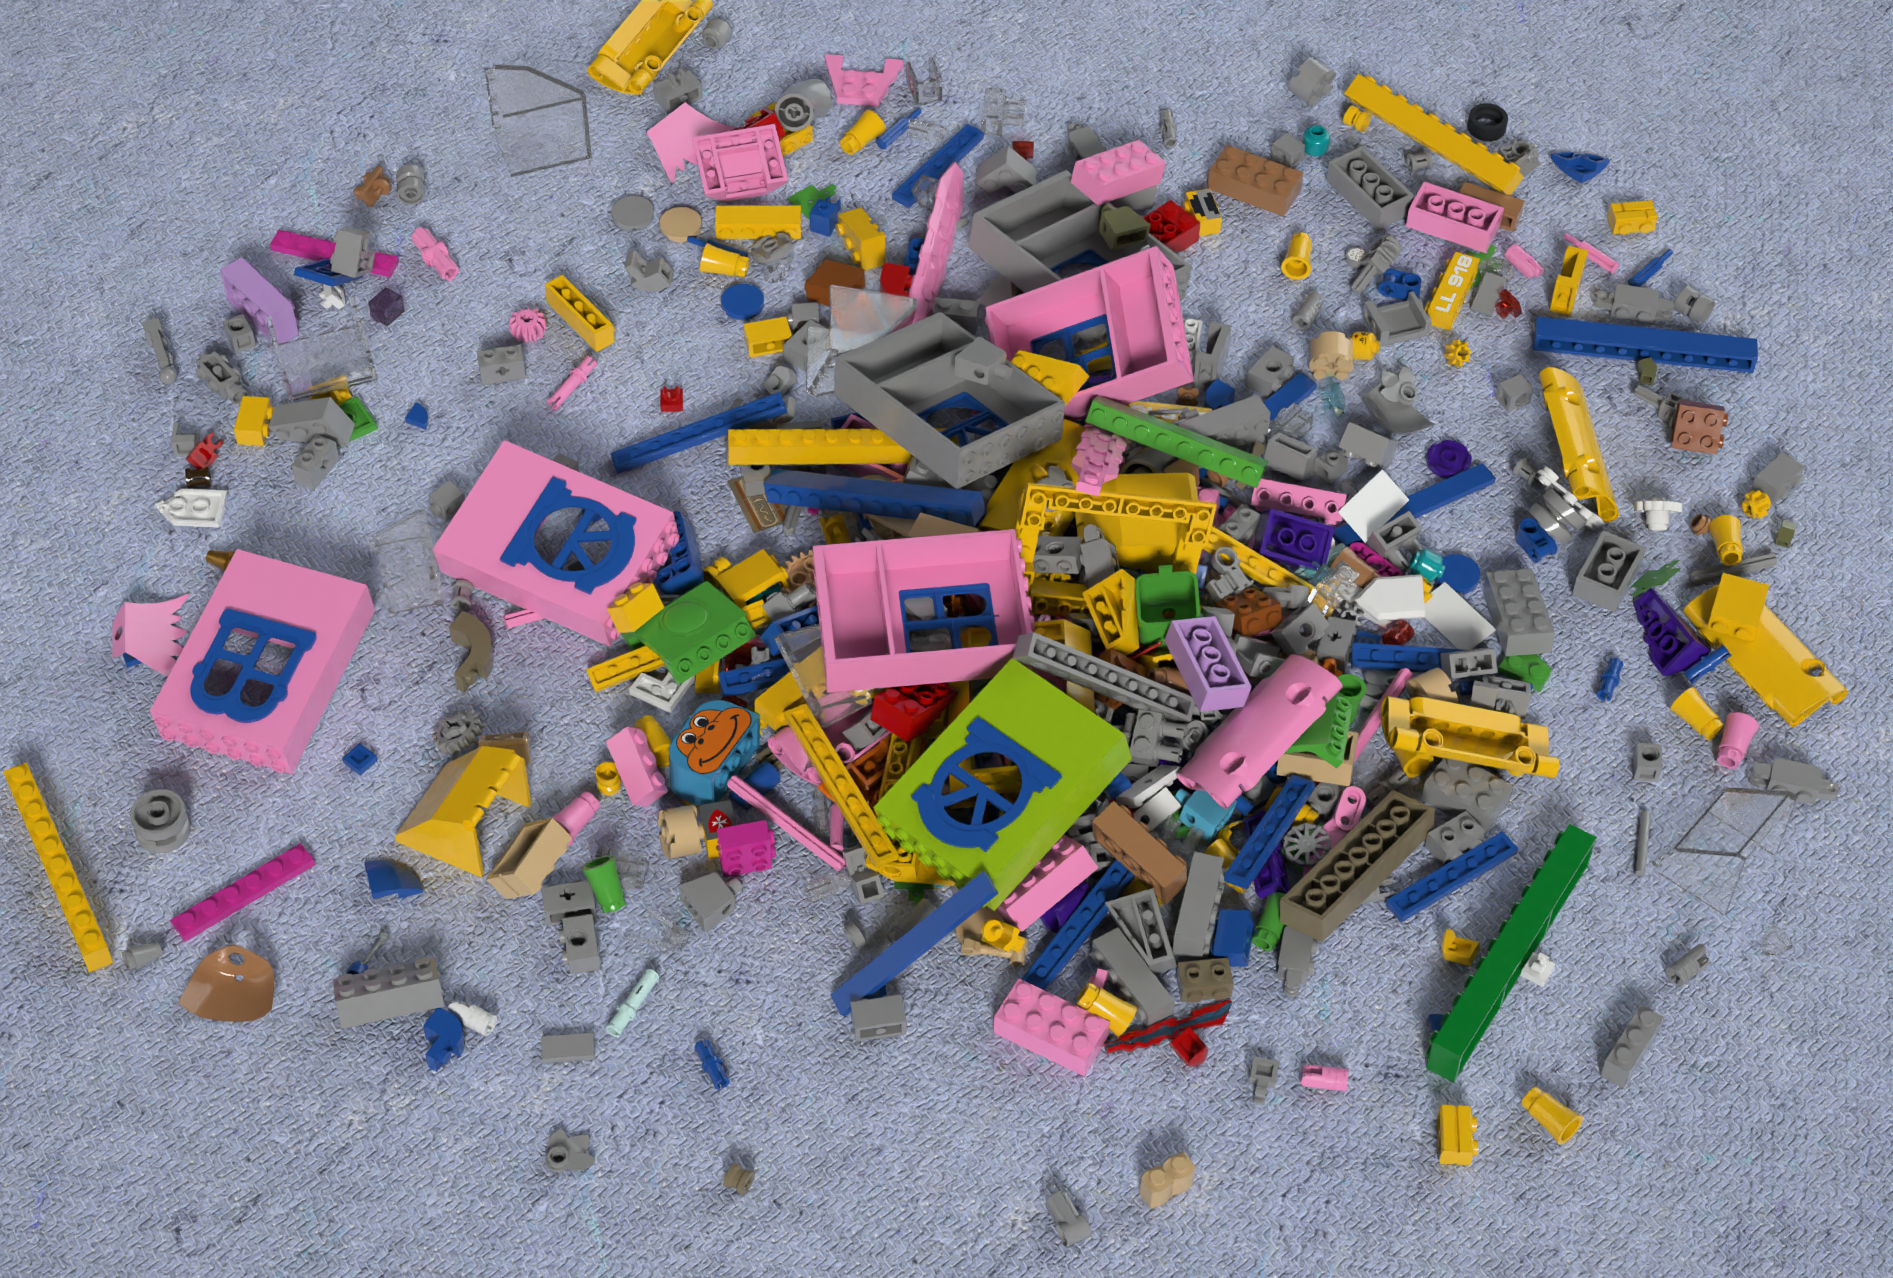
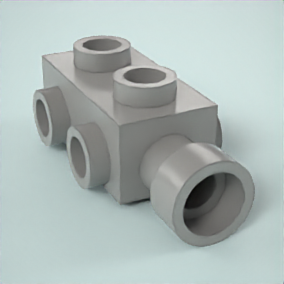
M216 352L211 354L204 353L196 361L197 368L195 371L201 380L207 382L212 393L216 392L221 399L228 397L233 404H240L242 397L247 396V392L239 382L241 379L239 371L235 367L232 369L229 367V362L225 355L219 356Z

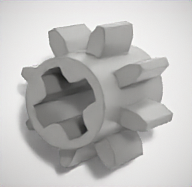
M1346 601L1343 608L1337 606L1336 610L1340 615H1336L1335 618L1348 620L1345 616L1346 612H1350L1353 615L1352 621H1356V624L1361 626L1362 622L1358 617L1364 616V611L1357 610L1358 603H1355L1353 606L1349 605V602Z

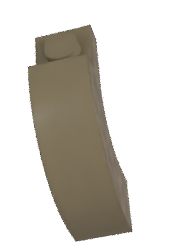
M461 611L449 626L451 641L470 651L467 659L454 674L456 688L465 692L470 685L476 682L478 676L484 679L489 676L493 667L494 655L491 637L486 626L475 616Z

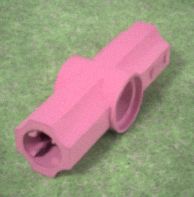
M419 227L415 229L411 235V240L421 252L425 264L428 267L432 266L443 280H453L459 273V269L450 258L442 241L437 242L427 228Z

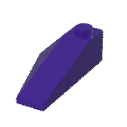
M1653 587L1643 592L1634 602L1639 622L1643 626L1646 635L1644 636L1645 643L1649 645L1651 652L1649 654L1650 660L1663 676L1686 671L1699 662L1700 657L1703 655L1706 657L1711 652L1704 641Z

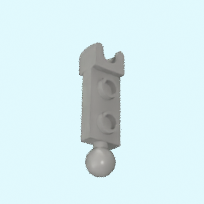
M159 318L142 322L148 346H153L161 369L159 379L163 384L171 385L177 380V373L174 369L170 368L174 364L170 352H165L169 349Z

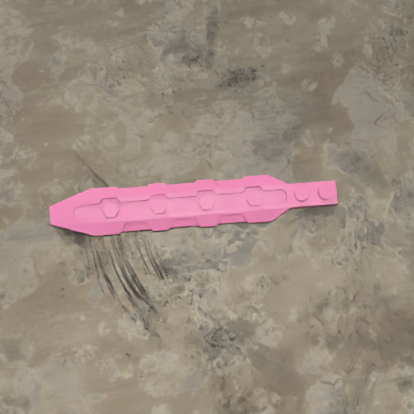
M956 162L949 166L938 182L932 214L929 215L927 233L924 244L921 245L916 274L913 275L909 290V313L905 327L933 315L935 297L939 296L941 285L944 283L949 254L952 252L954 245L953 239L956 231V222L961 218L963 210L964 173Z
M1086 422L1085 432H1082L1080 438L1081 443L1078 444L1076 449L1077 455L1073 457L1071 463L1072 468L1079 476L1075 490L1099 497L1103 483L1113 480L1118 476V466L1122 463V452L1126 449V439L1128 438Z

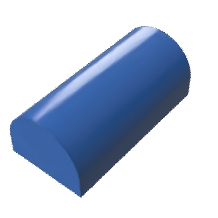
M763 762L743 779V781L763 796L781 782L778 771L769 762ZM731 790L729 792V798L746 811L752 807L751 804Z

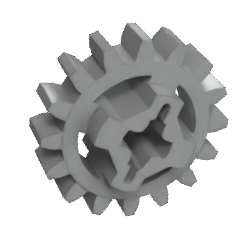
M463 709L461 713H458L456 710L453 716L446 715L443 721L438 722L440 727L433 729L435 732L432 735L433 743L443 754L449 752L450 755H453L455 750L461 753L464 747L471 748V744L478 741L476 737L483 734L481 731L484 728L483 721L478 713H475L472 709L468 712L466 709Z

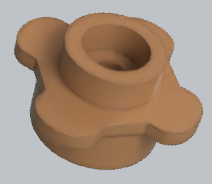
M1183 386L1177 389V405L1193 407L1198 405L1196 397L1199 391L1197 388Z

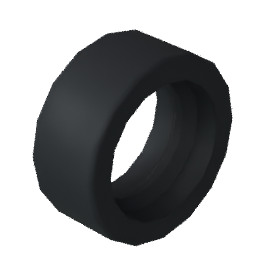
M1483 103L1476 105L1469 113L1468 131L1473 137L1482 141L1499 140L1506 132L1508 114L1503 108L1495 104ZM1491 119L1497 122L1498 125L1486 126L1480 124L1477 120Z

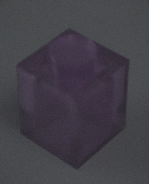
M387 287L368 302L371 318L387 327L405 312L402 296Z

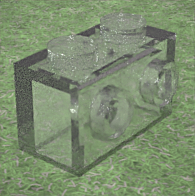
M1341 560L1313 588L1308 597V603H1315L1323 616H1325L1332 608L1335 610L1339 607L1346 594L1349 596L1357 588L1358 585L1355 582L1360 574Z

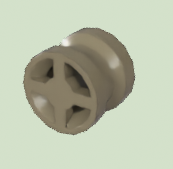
M734 1162L725 1175L723 1186L729 1189L733 1187L737 1190V1193L745 1195L753 1183L755 1172L751 1169L744 1170L740 1164Z

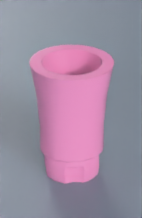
M1733 712L1726 716L1725 728L1717 756V762L1721 766L1728 769H1736L1741 760L1744 759L1749 744L1759 729V724L1753 717L1740 712Z
M583 792L560 812L551 817L572 837L567 846L573 844L578 834L600 808L598 799L589 792Z

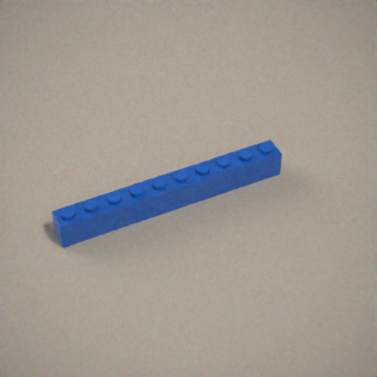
M1538 316L1533 331L1534 351L1639 361L1651 357L1655 363L1748 373H1754L1758 359L1757 339Z
M775 469L763 483L768 503L916 520L920 513L972 527L976 525L985 513L983 495L979 491Z

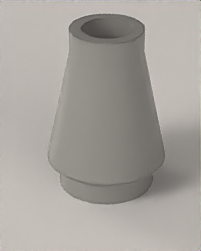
M158 942L127 947V950L122 951V958L128 971L133 969L137 971L153 960L163 956Z

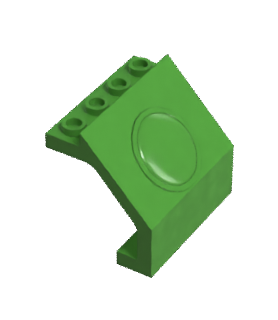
M708 581L691 588L664 605L660 612L635 632L621 633L631 651L646 645L664 662L677 685L682 684L756 637L755 632L745 617L747 613Z
M1336 694L1326 703L1325 712L1307 728L1285 753L1312 752L1335 768H1338L1343 763L1353 705L1344 697Z

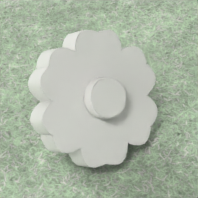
M1652 498L1651 501H1636L1634 511L1646 513L1648 530L1667 531V525L1670 523V514L1682 513V503L1666 501V498Z

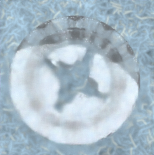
M1489 257L1480 263L1479 274H1481L1482 280L1486 272L1507 278V283L1508 280L1512 279L1514 269L1503 258Z

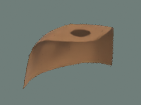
M237 945L223 947L207 955L202 960L188 982L178 1003L189 1012L206 1019L230 1022L257 1020L272 1010L274 995L273 969L267 960ZM231 953L241 954L245 961L241 965L233 964L229 960V955ZM235 975L244 976L243 980H235Z

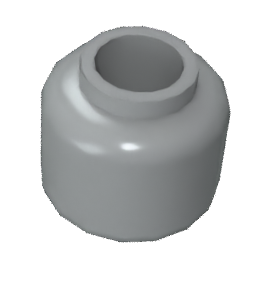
M713 19L704 28L702 37L708 47L721 49L732 37V29L726 21Z

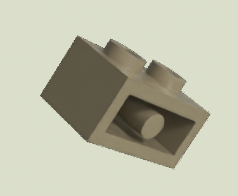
M1228 958L1178 963L1176 978L1181 1002L1189 1001L1195 1003L1207 999L1223 1000L1227 997H1232L1234 983Z

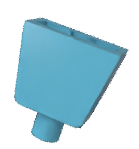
M1180 788L1175 795V799L1183 806L1179 817L1180 821L1208 843L1212 841L1232 817L1237 804L1235 800L1228 809H1225L1206 791L1196 790L1193 794H1190Z

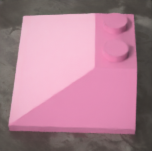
M775 124L692 138L706 197L724 202L767 195L788 183Z

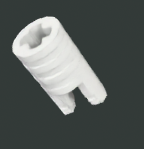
M452 1002L448 1006V1012L462 1021L464 1026L475 1030L479 1034L481 1033L485 1037L489 1036L496 1026L497 1016L476 1005L470 1006L463 1002Z

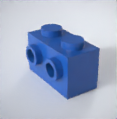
M1220 910L1219 918L1216 919L1214 925L1216 936L1215 941L1211 942V956H1214L1215 959L1228 958L1231 967H1248L1255 925L1250 910Z

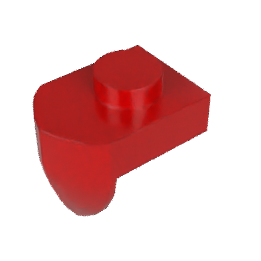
M1190 1026L1169 1044L1182 1061L1190 1067L1203 1064L1208 1055V1046L1204 1044Z

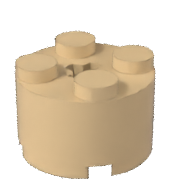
M1326 331L1320 333V337L1316 339L1313 337L1309 343V368L1313 373V377L1324 379L1326 376L1336 377L1339 380L1347 379L1354 367L1353 340L1345 338L1344 333L1337 331Z
M1440 668L1430 669L1406 681V687L1410 696L1407 698L1408 701L1414 697H1425L1458 704L1456 691H1450L1448 685L1452 683Z
M695 805L658 811L657 825L661 826L662 834H659L663 853L668 859L702 852L700 840L704 839V830L701 824L697 825V809Z

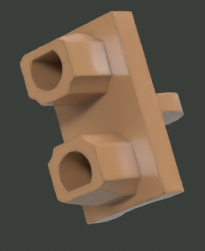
M376 166L372 172H367L363 177L364 184L356 186L353 193L357 200L364 201L367 207H373L381 195H388L391 191L390 180L383 174L382 166Z

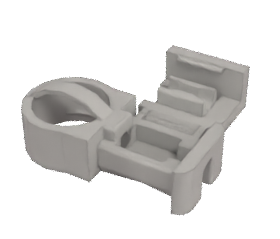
M1221 547L1213 554L1211 559L1212 565L1220 574V579L1216 582L1213 579L1205 587L1216 602L1221 601L1232 593L1235 595L1240 594L1253 584L1254 580L1249 581L1238 566L1241 562L1231 548ZM1220 553L1226 554L1230 558V566L1225 565L1220 557Z

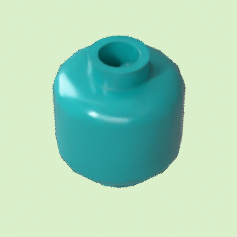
M1320 125L1307 128L1303 134L1302 141L1305 144L1304 152L1314 157L1324 155L1328 151L1330 144V133L1328 130Z
M1426 548L1415 551L1409 562L1412 575L1422 574L1430 582H1433L1436 577L1440 579L1445 570V566L1442 565V556Z

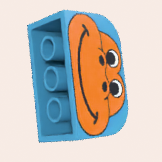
M713 700L699 706L693 715L685 720L681 731L676 733L671 740L669 747V774L672 792L677 797L697 806L720 802L729 789L727 786L729 779L733 775L739 776L760 747V715L723 700Z

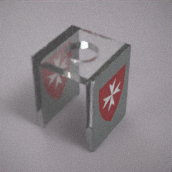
M933 57L929 58L930 80L918 82L911 63L906 62V82L916 105L942 100V78ZM927 88L934 89V92L930 95L923 94Z

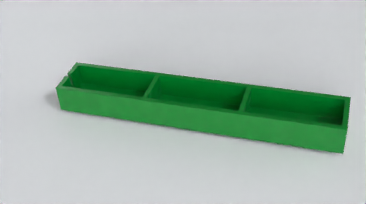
M1571 824L1568 825L1565 832L1560 831L1554 842L1555 848H1549L1543 859L1545 864L1543 867L1538 866L1532 877L1533 883L1526 884L1521 894L1523 899L1521 902L1516 901L1510 911L1511 918L1509 920L1505 919L1499 929L1501 934L1498 938H1492L1487 948V951H1489L1487 956L1482 955L1476 965V974L1469 975L1464 985L1466 988L1464 993L1459 992L1452 1004L1454 1009L1452 1012L1447 1011L1441 1021L1443 1026L1440 1031L1435 1030L1429 1040L1431 1045L1425 1056L1429 1058L1426 1069L1453 1083L1456 1081L1519 979L1523 967L1532 953H1535L1588 867L1597 837Z

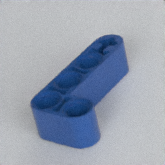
M674 511L679 541L675 547L670 549L672 564L659 570L654 582L664 594L681 595L699 585L704 578L693 527L679 511Z

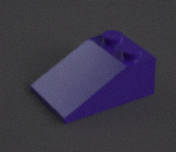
M1270 508L1261 513L1253 550L1275 563L1325 572L1335 527Z

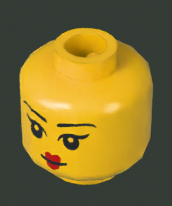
M1354 332L1351 337H1348L1349 340L1351 338L1354 342V360L1371 361L1375 354H1378L1380 351V341H1377L1375 335L1371 332Z

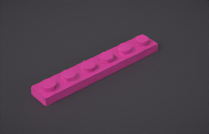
M278 230L270 243L272 251L316 261L330 260L336 243L282 230ZM375 252L373 270L369 273L391 277L399 263L398 257Z
M300 843L170 920L171 925L182 940L186 942L315 865L314 859Z

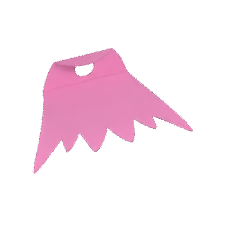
M684 102L648 130L645 136L650 137L663 168L673 184L676 166L681 171L685 169L683 159L698 165L692 141L693 137L728 132L734 126L716 122Z
M189 594L160 603L140 604L124 602L112 623V657H118L126 652L168 677L176 663V660L171 656H180L183 650L182 646L172 640H177L187 633L184 629L170 625L182 618L172 614L183 605ZM119 627H122V634H121V635H120V632H119V630H118Z

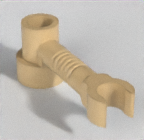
M964 939L961 945V954L1000 956L1009 958L1011 966L1022 967L1025 965V954L1028 952L1029 941L1028 939L1025 940L1019 953L1011 949L1008 953L991 945L980 944V942L972 939Z

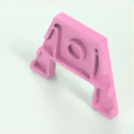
M825 54V65L828 68L837 103L879 106L889 91V86L892 82H895L899 71L903 70L904 60L886 59L883 73L873 71L862 72L842 70L843 55Z

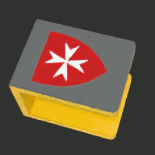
M730 800L699 806L708 859L719 857L716 829L736 825Z

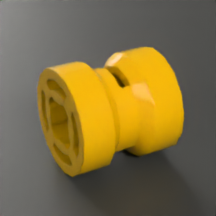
M1351 105L1344 115L1343 124L1349 127L1354 126L1355 130L1364 132L1371 121V114L1366 111L1361 112L1358 107Z
M724 557L717 558L712 566H707L703 569L704 580L718 588L719 584L715 577L732 568V565Z
M603 762L599 764L595 770L598 791L608 796L616 794L621 789V779L615 763Z

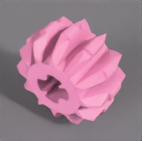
M528 307L527 310H522L520 308L519 313L513 312L512 318L509 319L510 333L518 342L524 340L527 344L532 340L536 343L537 338H543V334L547 329L543 313H539L538 309L531 310Z

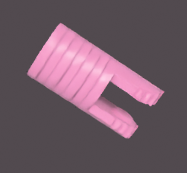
M1514 244L1506 251L1504 258L1525 277H1539L1543 274L1542 267L1520 245Z
M1306 1064L1301 1068L1303 1076L1300 1078L1302 1086L1347 1091L1349 1069Z

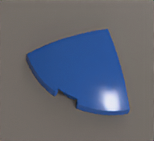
M1574 152L1551 154L1553 162L1565 174L1580 183L1586 182L1598 175L1610 162L1607 158L1587 153L1584 155L1574 154Z
M375 860L364 862L373 899L398 893L399 898L424 893L420 881L409 869H405L390 861Z

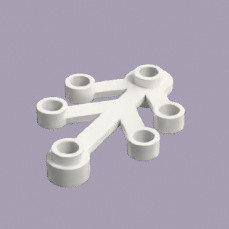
M1545 466L1542 470L1539 469L1537 471L1540 475L1538 480L1546 486L1544 488L1545 492L1551 487L1587 521L1585 526L1589 530L1594 532L1595 529L1598 530L1604 524V521L1598 515L1577 502L1578 499L1572 493L1557 483L1559 477L1551 469Z

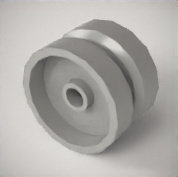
M1550 487L1542 495L1543 500L1546 502L1545 505L1549 510L1541 503L1536 502L1528 511L1538 520L1537 523L1550 536H1554L1565 545L1573 536L1564 525L1569 524L1573 529L1580 530L1587 521Z
M164 789L151 790L141 795L131 807L130 820L140 846L148 852L168 853L178 849L187 841L191 832L189 817L183 800L173 791Z

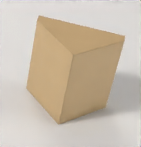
M529 731L480 735L478 747L489 746L511 749L525 759V764L531 763Z

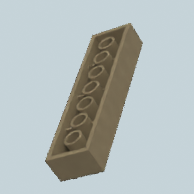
M1392 790L1280 899V922L1323 942L1427 838V834L1434 830L1435 809Z

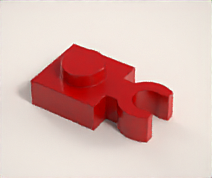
M214 433L206 435L203 438V442L199 441L185 458L196 469H204L205 466L210 468L218 455L213 451L219 449L223 442L220 440L213 444L211 438Z

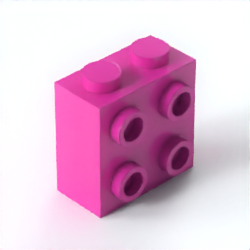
M766 820L716 829L718 855L723 877L739 876L754 871L762 872L772 868V858H776L773 830L767 828Z

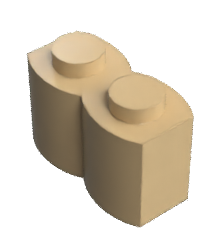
M1185 1153L1173 1155L1166 1160L1163 1166L1153 1167L1144 1173L1141 1178L1139 1194L1150 1208L1159 1207L1165 1204L1172 1195L1181 1194L1192 1186L1196 1166Z

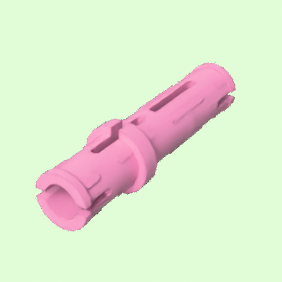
M586 356L577 368H573L570 371V376L548 398V406L556 401L551 408L558 410L579 384H583L587 380V375L597 366L595 360L588 366V363L593 359L592 357Z

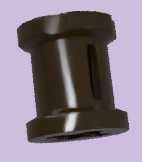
M209 466L197 470L185 469L188 489L198 485L211 487Z

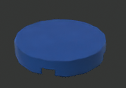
M736 284L727 288L721 295V308L730 318L737 320L751 319V316L755 314L757 316L763 310L764 295L756 286Z
M1459 554L1442 557V565L1445 566V570L1440 579L1436 577L1435 583L1437 586L1446 582L1456 593L1463 592V594H1467L1477 587L1480 580V569L1471 558Z

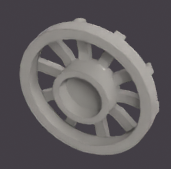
M1308 823L1294 826L1284 837L1286 857L1292 863L1301 867L1315 866L1330 852L1329 836L1320 826ZM1305 830V835L1302 836L1299 831ZM1309 830H1314L1312 835H1309ZM1318 833H1320L1323 836L1315 839V836ZM1296 834L1299 839L1292 838L1291 836ZM1288 841L1294 842V843L1297 844V845H1293V846H1290V847L1287 846V845H1288ZM1326 841V846L1318 845L1317 843ZM1297 849L1298 852L1293 857L1289 851ZM1317 849L1325 851L1322 856L1318 854ZM1300 855L1305 856L1306 861L1298 860ZM1314 855L1317 858L1316 860L1309 861V856Z

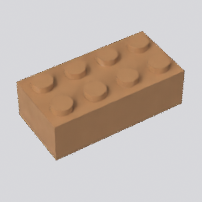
M1226 145L1209 170L1207 189L1210 188L1212 191L1284 217L1301 192L1304 172Z
M1113 801L1092 821L1094 839L1148 889L1153 888L1156 896L1166 905L1187 884L1185 861L1177 854L1173 856L1167 850L1168 846L1160 838L1155 839L1150 835L1148 827L1141 821L1137 823L1131 817V812L1124 805L1119 806Z

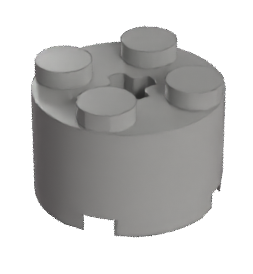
M1310 57L1297 69L1300 71L1297 77L1293 75L1289 84V90L1311 107H1315L1322 95L1327 96L1333 88L1331 83L1336 73L1318 59Z

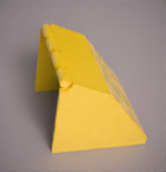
M1190 473L1118 474L1117 478L1103 483L1101 491L1198 501L1195 476ZM1075 512L1077 537H1081L1082 543L1084 544L1085 542L1084 527L1088 524H1094L1102 530L1104 539L1116 546L1119 565L1134 570L1143 569L1145 573L1152 574L1159 573L1160 565H1172L1181 523Z
M480 746L447 763L395 835L396 842L482 878L484 875L476 829L473 828L484 814V811L478 807L487 809L497 795L528 808L532 805L525 759L511 749Z

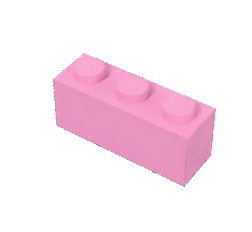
M626 727L606 741L632 805L647 807L668 792L665 786V779L659 772L656 758L650 751L647 737L641 729Z

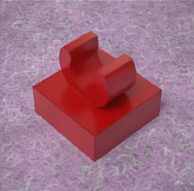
M675 386V389H667V387L660 389L661 412L683 411V389H680L678 386Z

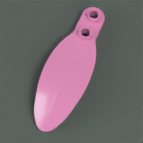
M1356 786L1347 787L1340 794L1332 819L1322 827L1329 836L1330 851L1359 822L1366 802V796ZM1348 798H1351L1354 801V804H1351L1348 801ZM1340 819H1344L1346 825H1343ZM1318 833L1315 836V839L1323 836L1320 833ZM1322 841L1317 844L1326 846V841ZM1317 849L1318 854L1322 856L1325 851ZM1314 855L1309 856V861L1317 859ZM1303 867L1302 878L1313 867Z

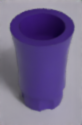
M1082 881L1040 917L1043 924L1050 931L1058 933L1092 889L1086 882Z

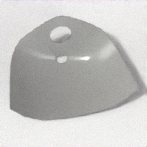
M1382 383L1362 397L1378 425L1390 433L1407 435L1437 425L1427 420L1412 405L1405 406L1399 402L1392 403L1385 400L1380 394L1381 390L1385 388Z

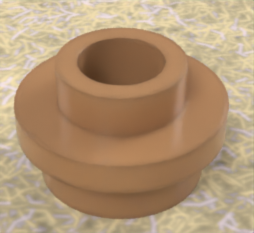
M1697 514L1689 525L1692 533L1696 536L1705 534L1708 531L1711 518L1708 515Z

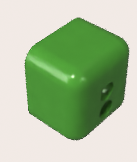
M1160 565L1159 573L1143 574L1136 579L1139 640L1144 647H1150L1151 644L1162 641L1163 643L1155 648H1168L1164 640L1171 621L1201 618L1197 576L1190 571L1173 572L1172 565ZM1167 610H1172L1176 613L1172 619H1165L1162 617V614Z

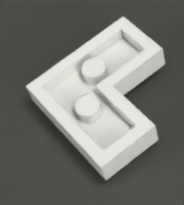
M641 672L629 688V693L631 696L671 713L695 681V675L682 684L677 685L670 672L663 681Z

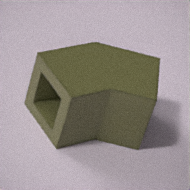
M1651 357L1639 360L1636 369L1641 376L1639 383L1653 386L1657 365Z
M1783 520L1775 544L1789 548L1797 524Z

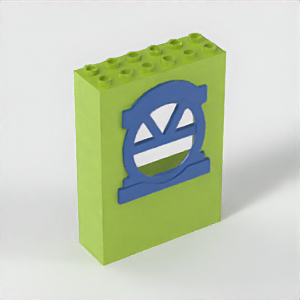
M1011 658L873 808L877 815V822L882 826V831L887 834L890 840L896 839L899 841L900 846L907 853L911 854L914 852L925 866H933L937 869L938 875L944 880L950 879L955 882L958 890L962 889L983 871L988 873L999 894L982 907L985 908L987 906L995 911L1129 763L1132 756L1124 733L1017 660ZM995 752L1004 755L1017 764L1022 775V786L1014 805L958 765L961 761L975 754ZM949 774L968 786L945 796L942 795V788ZM978 795L970 825L957 822L944 809V807ZM987 801L1005 813L992 822L982 824Z

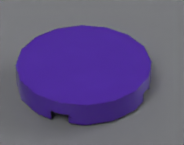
M1443 440L1441 443L1432 444L1428 449L1426 463L1433 474L1448 479L1470 469L1472 456L1463 444L1457 441Z

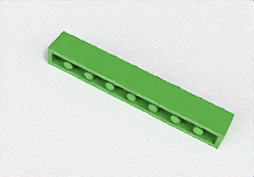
M1099 395L1092 401L1085 421L1255 488L1260 484L1268 464V460Z

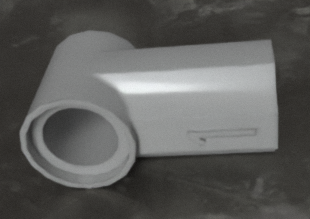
M1289 585L1288 588L1264 587L1262 593L1280 602L1282 609L1296 611L1301 605L1308 603L1309 587L1302 585Z
M1058 1191L1046 1200L1045 1205L1057 1224L1058 1235L1065 1247L1091 1237V1229L1083 1214H1078L1067 1192Z

